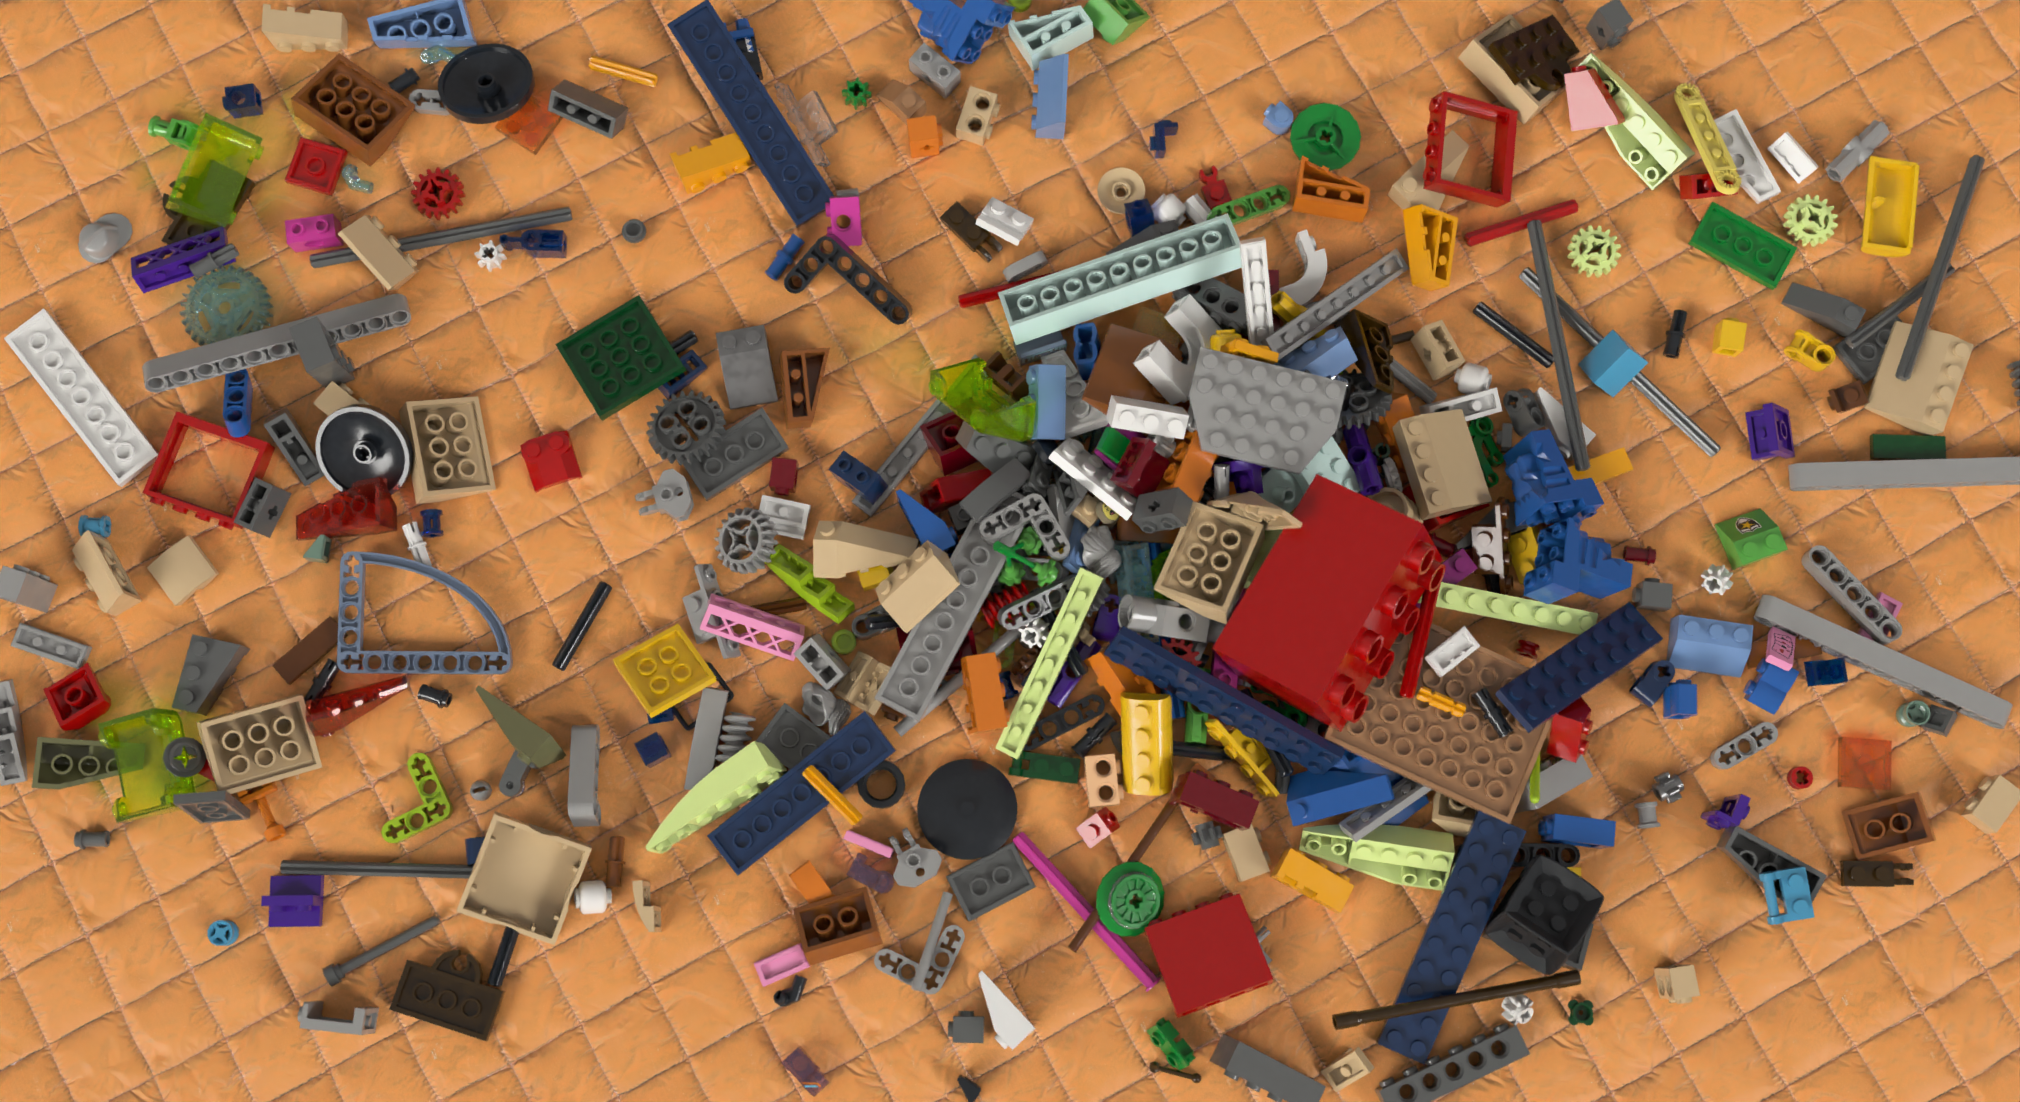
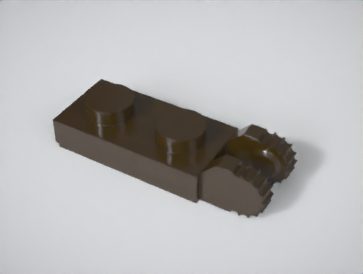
M956 201L940 217V220L973 252H976L986 262L992 260V257L981 246L985 241L997 252L1003 249L1002 245L991 236L988 230L975 224L976 219L959 202Z
M1840 861L1841 886L1895 887L1894 885H1914V879H1894V869L1909 871L1913 869V864L1893 863V861Z

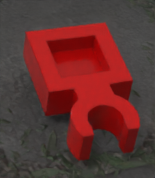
M1211 166L1212 176L1210 177L1204 174L1203 169L1199 171L1200 181L1206 184L1201 187V192L1210 210L1232 201L1224 179L1220 181L1216 179L1218 171L1215 166Z

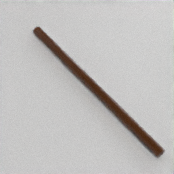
M1167 802L1127 862L1140 861L1179 803H1176L1174 806ZM1096 906L1068 946L1075 953L1100 919Z

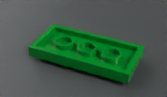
M1713 201L1709 204L1688 242L1689 245L1771 290H1774L1797 250V247Z

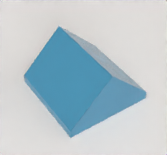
M1612 329L1578 365L1594 384L1614 397L1649 362Z

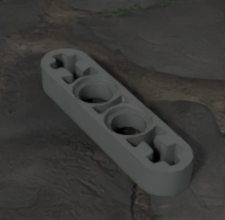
M1073 573L1065 576L1051 585H1047L1005 605L998 612V622L1006 629L1013 630L1062 607L1067 597L1066 593H1069V588H1071L1077 574ZM1056 589L1060 592V597L1056 602L1051 603L1048 599L1049 593ZM1036 600L1038 603L1037 610L1034 613H1028L1026 610L1028 602ZM1021 611L1024 617L1022 618V616L1017 613ZM1009 612L1015 615L1012 617L1011 623L1005 620L1008 618L1007 613Z

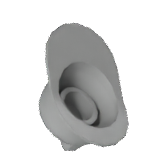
M112 213L106 214L94 223L83 227L78 243L79 252L82 257L92 263H101L108 260L130 240L132 235L130 221L121 214Z

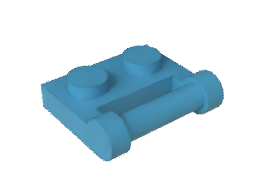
M1804 866L1759 873V879L1763 882L1769 916H1766L1768 925L1814 918L1807 873ZM1776 879H1779L1785 913L1779 914L1773 882Z

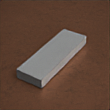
M23 623L19 624L10 645L76 669L84 666L92 650L90 646Z

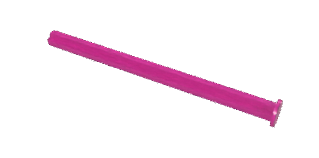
M1020 832L1013 839V843L1086 921L1094 908L1024 832ZM1098 920L1093 930L1146 987L1145 991L1148 992L1161 980V977H1157L1118 934L1109 931L1101 920Z

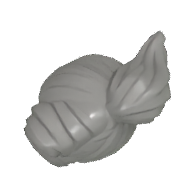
M1092 525L1080 540L1084 546L1082 559L1090 571L1104 578L1101 586L1105 587V578L1120 567L1122 556L1114 549L1115 542L1108 526L1096 527Z
M808 682L802 687V698L804 700L802 712L810 717L815 726H822L829 722V732L831 735L839 732L851 713L848 702L844 699H836L831 691H826L824 687L815 682Z

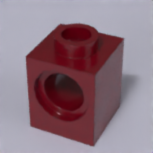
M772 458L769 487L771 491H774V494L789 496V493L796 492L799 469L797 460Z

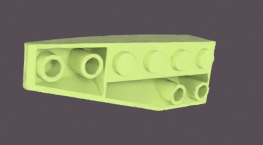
M1590 53L1578 65H1586L1587 69L1595 68L1622 112L1625 122L1619 125L1605 126V129L1620 156L1651 190L1658 187L1695 155L1693 150L1666 121L1594 54Z
M753 741L698 782L664 819L645 848L649 852L659 854L670 850L675 843L746 801L753 800L762 793V790L788 772L787 769L765 744Z
M1339 824L1303 828L1299 845L1300 851L1393 884L1440 891L1443 890L1455 854L1453 833L1394 825H1380L1357 842H1354L1341 831Z

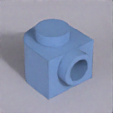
M1279 101L1277 105L1270 104L1264 112L1266 117L1264 118L1263 125L1277 135L1288 132L1293 121V113L1290 108Z

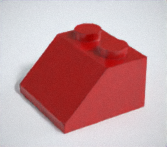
M1582 697L1553 716L1547 754L1574 763L1577 762L1581 754H1586L1589 746L1586 735L1590 734L1593 721L1590 720L1591 708Z

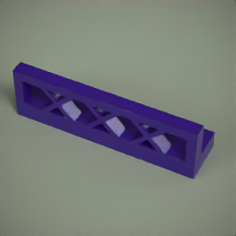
M222 226L131 258L132 277L143 293L193 277L194 275L189 265L208 256L207 253H214L228 245L227 231ZM220 237V240L209 243L212 239ZM196 245L192 250L186 251L189 247ZM173 253L169 258L163 259L166 255ZM236 257L221 265V267L236 262ZM150 261L147 265L139 267V264Z

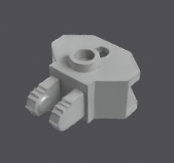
M673 468L662 472L657 485L652 486V490L635 495L636 501L655 498L656 504L645 506L638 510L641 516L660 512V514L666 513L677 522L688 520L694 507L688 481Z
M905 828L902 830L903 836L911 845V848L903 852L898 840L894 836L888 838L899 860L893 877L899 886L915 888L937 875L942 858L937 850L921 848L919 844H916L909 830ZM919 868H923L925 871L921 877L916 875V871Z

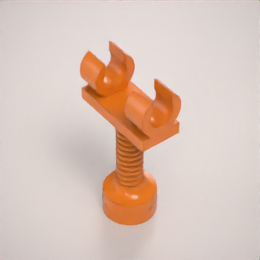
M275 781L262 785L263 788L254 793L251 792V789L237 792L242 804L247 805L257 801L267 826V830L263 832L267 842L276 841L287 835L283 824L278 825L266 799L267 795L278 790Z

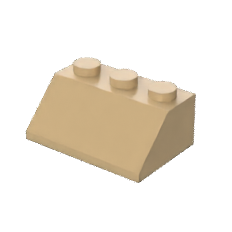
M364 215L341 230L338 235L387 290H398L419 272L416 267L417 261L409 253L405 255L399 248L401 246L400 242L392 234L388 236L382 229L385 226L376 216Z
M90 530L84 532L72 549L76 557L73 560L80 571H84L87 577L85 582L88 588L98 596L97 604L104 613L118 616L142 602L109 540Z
M927 540L907 560L901 563L892 574L881 581L875 591L880 604L901 629L908 633L960 585V582L948 554Z

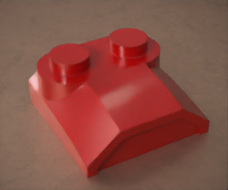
M568 431L552 432L530 439L520 445L521 454L525 460L536 493L548 487L583 478Z
M88 662L50 687L43 689L60 728L65 731L78 730L105 714L111 706L110 696L104 692Z

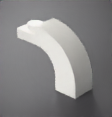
M1307 229L1298 232L1295 238L1297 248L1304 263V275L1297 282L1279 288V291H1284L1297 304L1304 307L1315 299L1327 273L1325 249L1315 251L1317 248L1313 236H1309Z

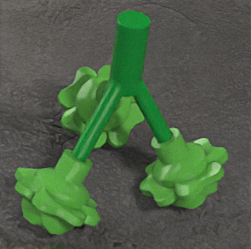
M1032 526L1023 528L1017 540L1019 541L1018 544L1012 547L999 541L994 543L993 549L1006 556V563L998 576L999 583H1006L1008 586L1021 583L1022 577L1026 574L1022 563L1031 567L1032 571L1038 574L1039 580L1037 584L1041 587L1045 583L1051 585L1057 578L1059 571L1055 567L1056 561L1053 559L1042 565L1038 562L1033 563L1015 552L1018 549H1022L1027 555H1037L1043 544ZM1011 558H1015L1022 563H1016Z

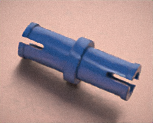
M792 234L784 247L776 252V258L764 273L777 281L786 267L792 265L794 256L805 242L797 235Z

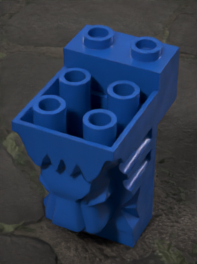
M907 0L915 8L922 11L917 25L920 29V35L933 40L936 45L942 47V52L950 60L972 64L979 58L981 54L980 49L984 42L991 37L994 26L1003 28L1010 22L1012 11L1015 8L1005 0H966V2L963 0Z
M1550 429L1531 431L1503 455L1507 463L1505 472L1512 481V491L1517 501L1514 503L1516 527L1524 525L1533 527L1544 522L1547 525L1555 524L1568 517L1573 518L1581 526V522L1584 519L1594 516L1597 513L1596 510L1604 504L1592 478L1573 479Z
M1568 517L1540 530L1537 538L1536 567L1526 573L1523 581L1525 586L1523 596L1546 604H1551L1578 591L1602 599L1631 587L1633 564L1626 562L1624 559L1612 558L1611 545L1605 542L1602 538L1589 537L1586 531L1580 530L1579 524L1573 518Z

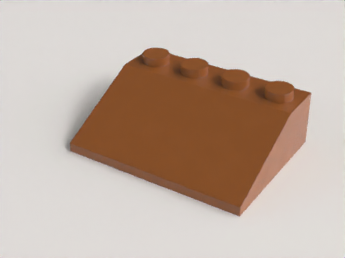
M340 53L291 98L293 112L296 117L368 166H372L386 152L415 109L414 103Z
M1111 323L1095 361L1082 400L1107 415L1111 395L1165 404L1166 399L1133 363L1143 348L1158 340L1179 361L1183 352L1164 339Z

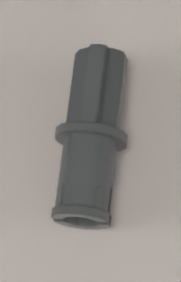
M230 243L214 253H207L208 256L189 265V268L193 275L199 279L214 269H221V265L239 256L238 249L234 244Z

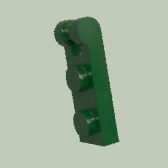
M1022 751L1019 759H1012V767H1009L1008 775L1077 784L1080 759ZM1022 760L1030 761L1029 770L1021 769Z

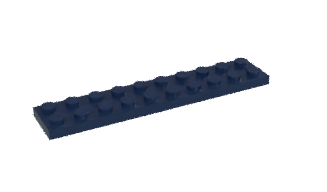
M709 0L703 1L668 23L667 25L742 140L796 227L798 228L825 211V203L830 202L829 198L834 196Z
M1122 626L1105 649L1104 655L1108 656L1113 662L1124 665L1131 669L1134 674L1149 679L1157 687L1165 688L1174 693L1179 699L1190 702L1197 706L1200 711L1215 716L1223 724L1233 726L1240 730L1243 735L1258 740L1266 748L1284 754L1289 761L1299 763L1313 774L1324 775L1343 757L1344 749L1125 626Z
M1481 811L1476 812L1393 1005L1457 992L1526 834L1525 830L1512 824H1507ZM1449 1008L1386 1019L1377 1039V1044L1425 1065V1061L1430 1054Z

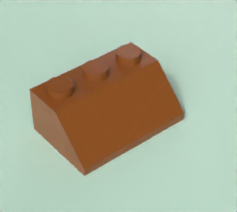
M867 887L793 908L803 951L809 966L883 944Z

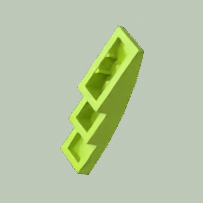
M781 544L774 548L775 554H770L769 557L772 562H764L799 596L837 624L855 610L854 602L836 592L835 584L825 578L814 577L813 564Z

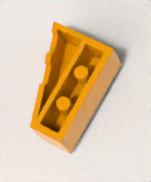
M736 132L710 140L711 145L698 149L697 145L691 146L689 148L690 152L677 155L676 151L669 153L687 194L699 193L705 189V186L711 183H720L727 176L735 172L742 173L752 165L750 156Z
M1423 204L1403 209L1412 285L1428 291L1449 287L1458 217Z

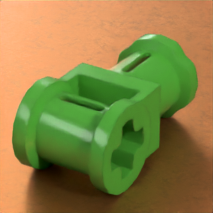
M156 115L150 119L148 125L149 136L164 137L170 144L189 151H194L195 146L193 144L197 133H200L202 130L199 125L187 120L172 118L171 122L161 120V117Z

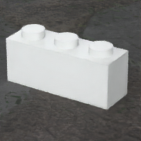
M1111 395L1106 415L1107 422L1113 428L1184 439L1189 414L1183 407Z

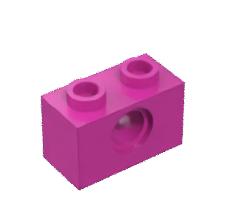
M859 195L830 197V202L825 203L826 217H831V227H827V234L836 235L847 246L862 245ZM843 214L847 215L851 221L848 227L839 226L837 217Z
M334 214L285 221L287 244L295 252L344 246L343 239L338 235L342 230L341 222Z

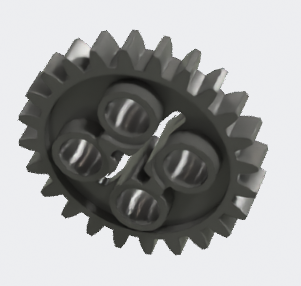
M1353 369L1352 373H1348L1346 370H1343L1342 375L1337 374L1330 378L1347 382L1337 428L1347 425V429H1350L1352 425H1356L1359 429L1361 428V423L1370 426V420L1379 422V416L1385 417L1386 411H1390L1392 393L1389 394L1373 387L1362 372L1357 373L1356 369Z
M691 390L689 395L686 396L684 391H681L678 398L672 394L671 401L663 399L665 404L663 407L655 406L658 413L650 414L653 421L647 422L650 430L646 431L650 438L648 441L655 453L659 454L663 460L667 458L671 464L677 460L679 465H682L684 460L687 459L691 465L695 457L701 462L702 454L709 457L710 452L708 450L710 448L717 450L715 442L723 441L720 434L726 433L723 426L726 424L723 417L724 413L718 402L713 401L710 395L705 397L703 392L698 393L696 396L694 391ZM675 414H679L687 427L699 439L698 441H694L686 428L674 416Z

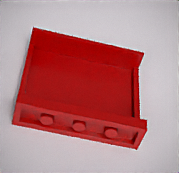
M1232 892L1224 894L1218 898L1219 901L1211 904L1209 901L1199 903L1195 906V910L1186 912V910L1177 911L1171 915L1172 918L1162 921V918L1155 919L1148 923V927H1145V935L1148 937L1177 1018L1273 983V976L1240 893L1233 895Z

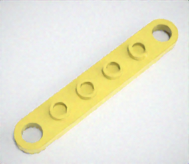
M1691 83L1678 85L1674 99L1716 189L1723 194L1730 195L1736 193L1742 182L1739 177L1740 175L1736 171L1737 168L1704 98L1702 99L1699 93L1700 90H1698V87L1695 88L1694 84L1691 85ZM1683 93H1688V94H1690L1691 96H1689V98H1688V96L1685 97V95H1683ZM1722 180L1731 181L1733 185H1726V183H1724V181Z

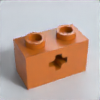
M935 115L907 119L911 158L939 155V146H943V133L941 123H936Z

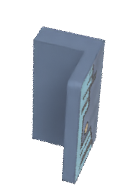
M1060 330L1015 345L1013 341L1021 366L1041 360L1043 356L1067 350L1066 339L1063 340Z

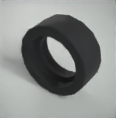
M883 761L857 782L859 794L867 804L883 809L899 802L904 794L905 780L904 775L896 765L889 761ZM876 770H887L895 777L896 789L886 799L874 798L867 790L868 777Z

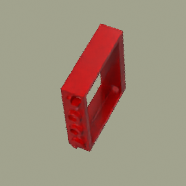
M1446 91L1431 98L1429 104L1430 119L1427 126L1428 142L1425 149L1426 165L1423 172V189L1496 208L1511 202L1518 111ZM1447 110L1496 123L1490 191L1441 179Z
M176 411L142 493L151 498L149 502L164 507L165 503L173 505L172 510L179 513L187 514L188 511L196 513L195 518L210 522V519L219 521L218 525L229 530H232L233 527L243 529L242 526L234 523V520L255 477L263 480L275 447L268 442L248 435L239 438L233 437L228 433L227 428ZM188 428L259 452L232 517L161 493Z

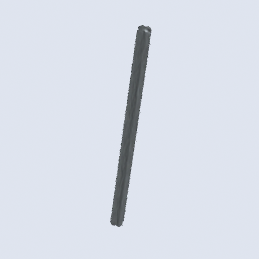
M1974 155L1969 160L1895 376L1902 381H1907L1912 375L1985 162L1984 157Z
M563 207L396 239L401 244L399 247L401 251L406 252L571 221L572 212L570 207ZM350 247L310 255V263L313 268L361 260Z
M1532 220L1527 224L1575 469L1577 471H1586L1590 468V462L1542 223L1540 220Z
M1527 267L1520 273L1519 278L1541 298L1537 274ZM1556 293L1560 317L1595 348L1604 337ZM1641 371L1630 380L1642 394L1707 455L1713 457L1720 451V445Z
M281 861L280 872L282 874L469 879L474 865Z

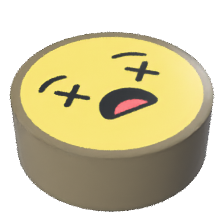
M1102 500L1097 503L1096 514L1103 523L1110 524L1119 519V514Z

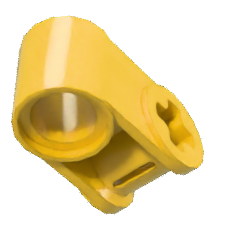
M1800 329L1795 331L1791 344L1784 349L1786 356L1815 372L1823 371L1836 357L1835 351L1831 346L1818 340L1809 332ZM1817 354L1822 355L1825 359V362L1819 361L1817 358Z

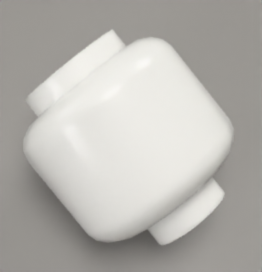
M1163 193L1151 206L1153 209L1151 216L1158 223L1175 220L1177 226H1179L1186 219L1183 215L1186 212V206L1173 193L1168 195Z
M1470 362L1466 363L1462 369L1458 368L1454 377V382L1458 383L1459 392L1464 394L1487 390L1492 380V374H1489L1487 367Z
M602 880L582 881L578 888L574 889L575 908L579 909L582 914L604 913L607 904L612 903L611 888H606Z

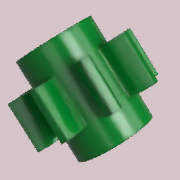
M859 78L853 82L846 81L847 89L842 90V96L847 97L845 105L847 106L851 103L855 110L862 105L867 107L866 98H872V93L867 91L869 88L868 82L863 84L859 81Z

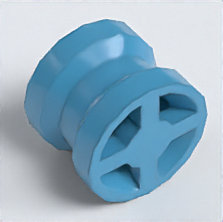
M218 920L209 926L207 936L214 945L229 946L238 939L239 928L230 920Z

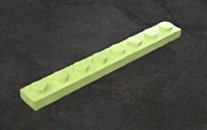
M1080 567L1010 715L1007 727L1004 728L995 749L1015 759H1019L1104 580L1103 577Z
M1441 582L1436 607L1578 635L1594 626L1598 618V613L1546 604ZM1423 594L1421 595L1417 603L1421 604Z

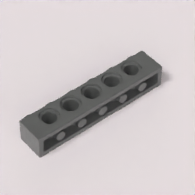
M1506 1022L1494 1027V1033L1488 1036L1482 1033L1471 1038L1472 1043L1465 1047L1459 1044L1448 1049L1449 1054L1440 1058L1439 1055L1427 1059L1425 1061L1426 1065L1417 1069L1416 1066L1402 1071V1077L1395 1080L1393 1077H1389L1379 1082L1381 1087L1376 1088L1375 1091L1380 1102H1431L1529 1055L1530 1052L1517 1025L1508 1026ZM1498 1040L1502 1045V1050L1499 1054L1495 1055L1491 1050V1046L1494 1041ZM1476 1051L1479 1055V1062L1472 1066L1469 1063L1468 1057L1471 1052ZM1453 1062L1457 1070L1453 1076L1449 1077L1445 1069L1448 1063ZM1427 1073H1431L1434 1078V1082L1430 1087H1425L1423 1084V1077ZM1404 1084H1408L1411 1088V1094L1407 1098H1402L1400 1095V1088Z

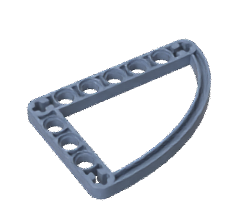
M351 551L342 556L340 561L337 666L341 671L351 674L502 675L511 670L513 665L512 648L502 621L493 608L468 585L432 566L394 555ZM353 556L355 560L359 561V565L354 566V573L359 574V578L353 576L346 577V573L352 574V567L347 565V561H351ZM366 564L411 571L436 580L456 591L468 600L487 621L495 636L499 652L363 651ZM350 581H356L359 585L357 593L353 595L348 594L346 591V585ZM354 605L358 609V615L350 620L345 616V610L347 607ZM349 630H353L357 634V640L353 644H347L344 640V635ZM349 655H351V659L362 660L364 669L360 670L362 667L360 664H353L351 669H348L349 667L344 664V660H347ZM373 655H378L381 658L382 663L378 669H372L368 664L370 657ZM403 655L407 660L405 668L398 670L393 662L397 656ZM427 655L431 658L432 665L429 669L423 670L419 666V659ZM448 656H454L457 660V666L452 670H447L444 666V660ZM473 656H479L482 660V666L478 670H472L469 667V660ZM486 656H490L489 661H498L499 657L502 656V659L507 661V665L502 666V670H499L498 666L489 665L490 670L486 671L488 665Z

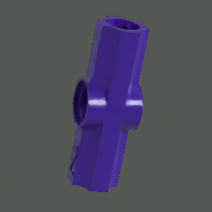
M1361 423V428L1359 429L1356 425H1352L1350 429H1347L1346 425L1342 431L1348 448L1347 456L1349 462L1353 465L1360 492L1364 496L1379 493L1383 485L1377 469L1378 461L1377 457L1372 453L1365 426Z
M1080 641L1075 648L1081 659L1085 660L1097 654L1102 646L1094 641L1089 647ZM1067 661L1064 663L1047 698L1048 702L1058 708L1062 707L1082 678V676L1071 678L1066 675L1065 669L1070 666Z

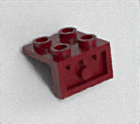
M1132 437L1110 481L1138 499L1140 494L1155 492L1170 461L1154 450L1156 443L1152 440Z

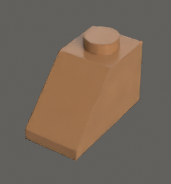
M893 79L876 95L906 125L907 119L922 117L927 113L926 102L910 86Z

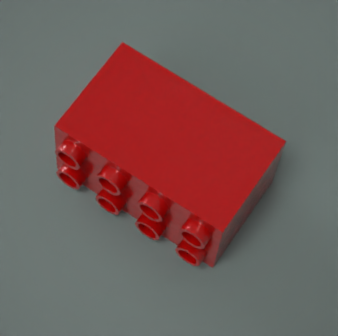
M1316 474L1292 514L1293 517L1303 523L1301 528L1283 529L1214 644L1213 649L1243 681L1341 732L1347 721L1356 723L1364 714L1369 701V697L1364 692L1373 677L1382 679L1390 670L1394 660V652L1390 650L1399 633L1408 635L1414 629L1420 615V608L1416 607L1417 602L1425 589L1430 592L1437 589L1444 577L1446 566L1441 563L1443 559L1423 523Z

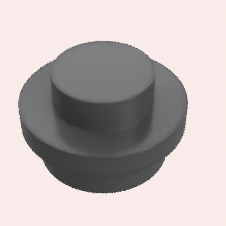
M632 219L623 225L622 235L630 243H639L646 236V227L641 221Z

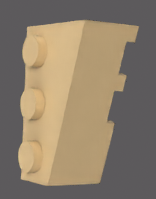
M263 4L262 32L276 50L281 52H291L292 50L314 52L316 49H325L330 52H338L340 49H348L349 22L342 13L311 9L310 14L295 12V7H287V11L271 9L270 4Z

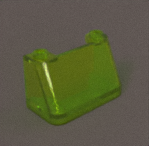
M206 113L197 129L165 208L222 227H226L227 224L232 225L237 214L233 210L235 201L254 158L259 160L264 147L260 144L263 138Z
M980 357L930 372V382L928 385L930 393L977 432L1016 442H1024L1033 437L1036 401L1030 396L1021 398L1019 402L1013 403V405L1008 403L992 390V378L985 376L983 368L986 367V362Z
M151 708L98 724V737L101 744L115 751L123 797L117 798L112 806L116 823L181 811L180 808L173 804V797L175 794L196 793L193 776L187 778L174 776L170 771L166 770L163 761L164 751L168 744L177 738L185 737L180 715L174 710ZM183 748L182 754L174 759L182 760L184 768H186L189 756L186 755Z

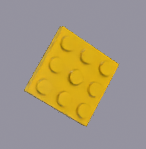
M678 623L613 659L614 665L650 718L717 682L716 676Z

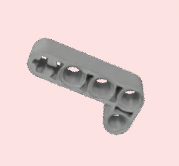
M598 724L573 725L571 730L568 815L574 827L600 826L601 808L597 799L600 728Z

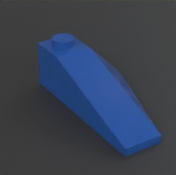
M1305 771L1290 776L1286 803L1294 827L1395 799L1388 774L1327 771L1323 775Z

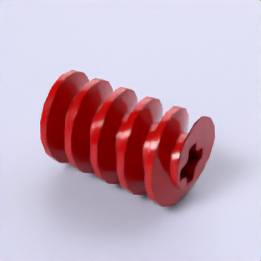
M1023 581L1020 583V589L1015 585L1011 586V593L1006 589H1002V598L996 593H993V602L986 598L981 611L987 624L992 629L995 628L994 620L998 621L997 615L1002 607L1029 594ZM1033 601L1028 602L1026 606L1028 612L1031 611L1030 603H1033ZM1007 613L1008 618L1012 620V613Z

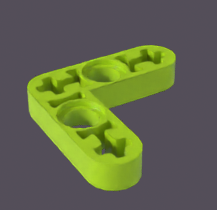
M415 753L410 756L407 763L408 770L424 804L384 824L381 832L382 837L389 843L397 844L447 820L453 813L452 803L433 761L426 754ZM418 758L426 761L423 769L425 773L431 772L432 775L424 776L420 769L414 767L417 764ZM428 780H434L437 785L435 792L432 794H427L424 791V784ZM438 803L443 806L446 805V809L443 810L444 815L436 813L429 817L425 811L427 808L428 812L437 810ZM419 813L424 817V823L421 827L415 828L411 824V818ZM402 820H404L410 832L407 833V830L403 829L397 832V838L389 836V833L392 831L391 827L400 828L404 826V823H402Z

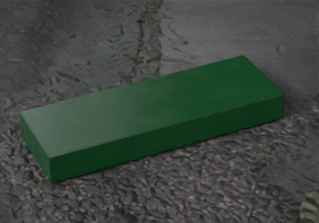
M1870 435V459H1946L1945 436Z

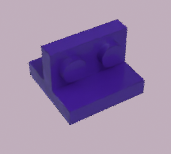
M1775 403L1763 404V409L1745 412L1752 460L1757 461L1777 456L1785 459L1795 457L1789 410Z
M1240 460L1213 463L1212 473H1214L1215 464L1230 465L1229 482H1234L1236 493L1253 491L1257 494L1264 493L1261 468L1267 467Z
M324 875L271 876L270 896H262L261 906H269L268 927H321L323 919Z

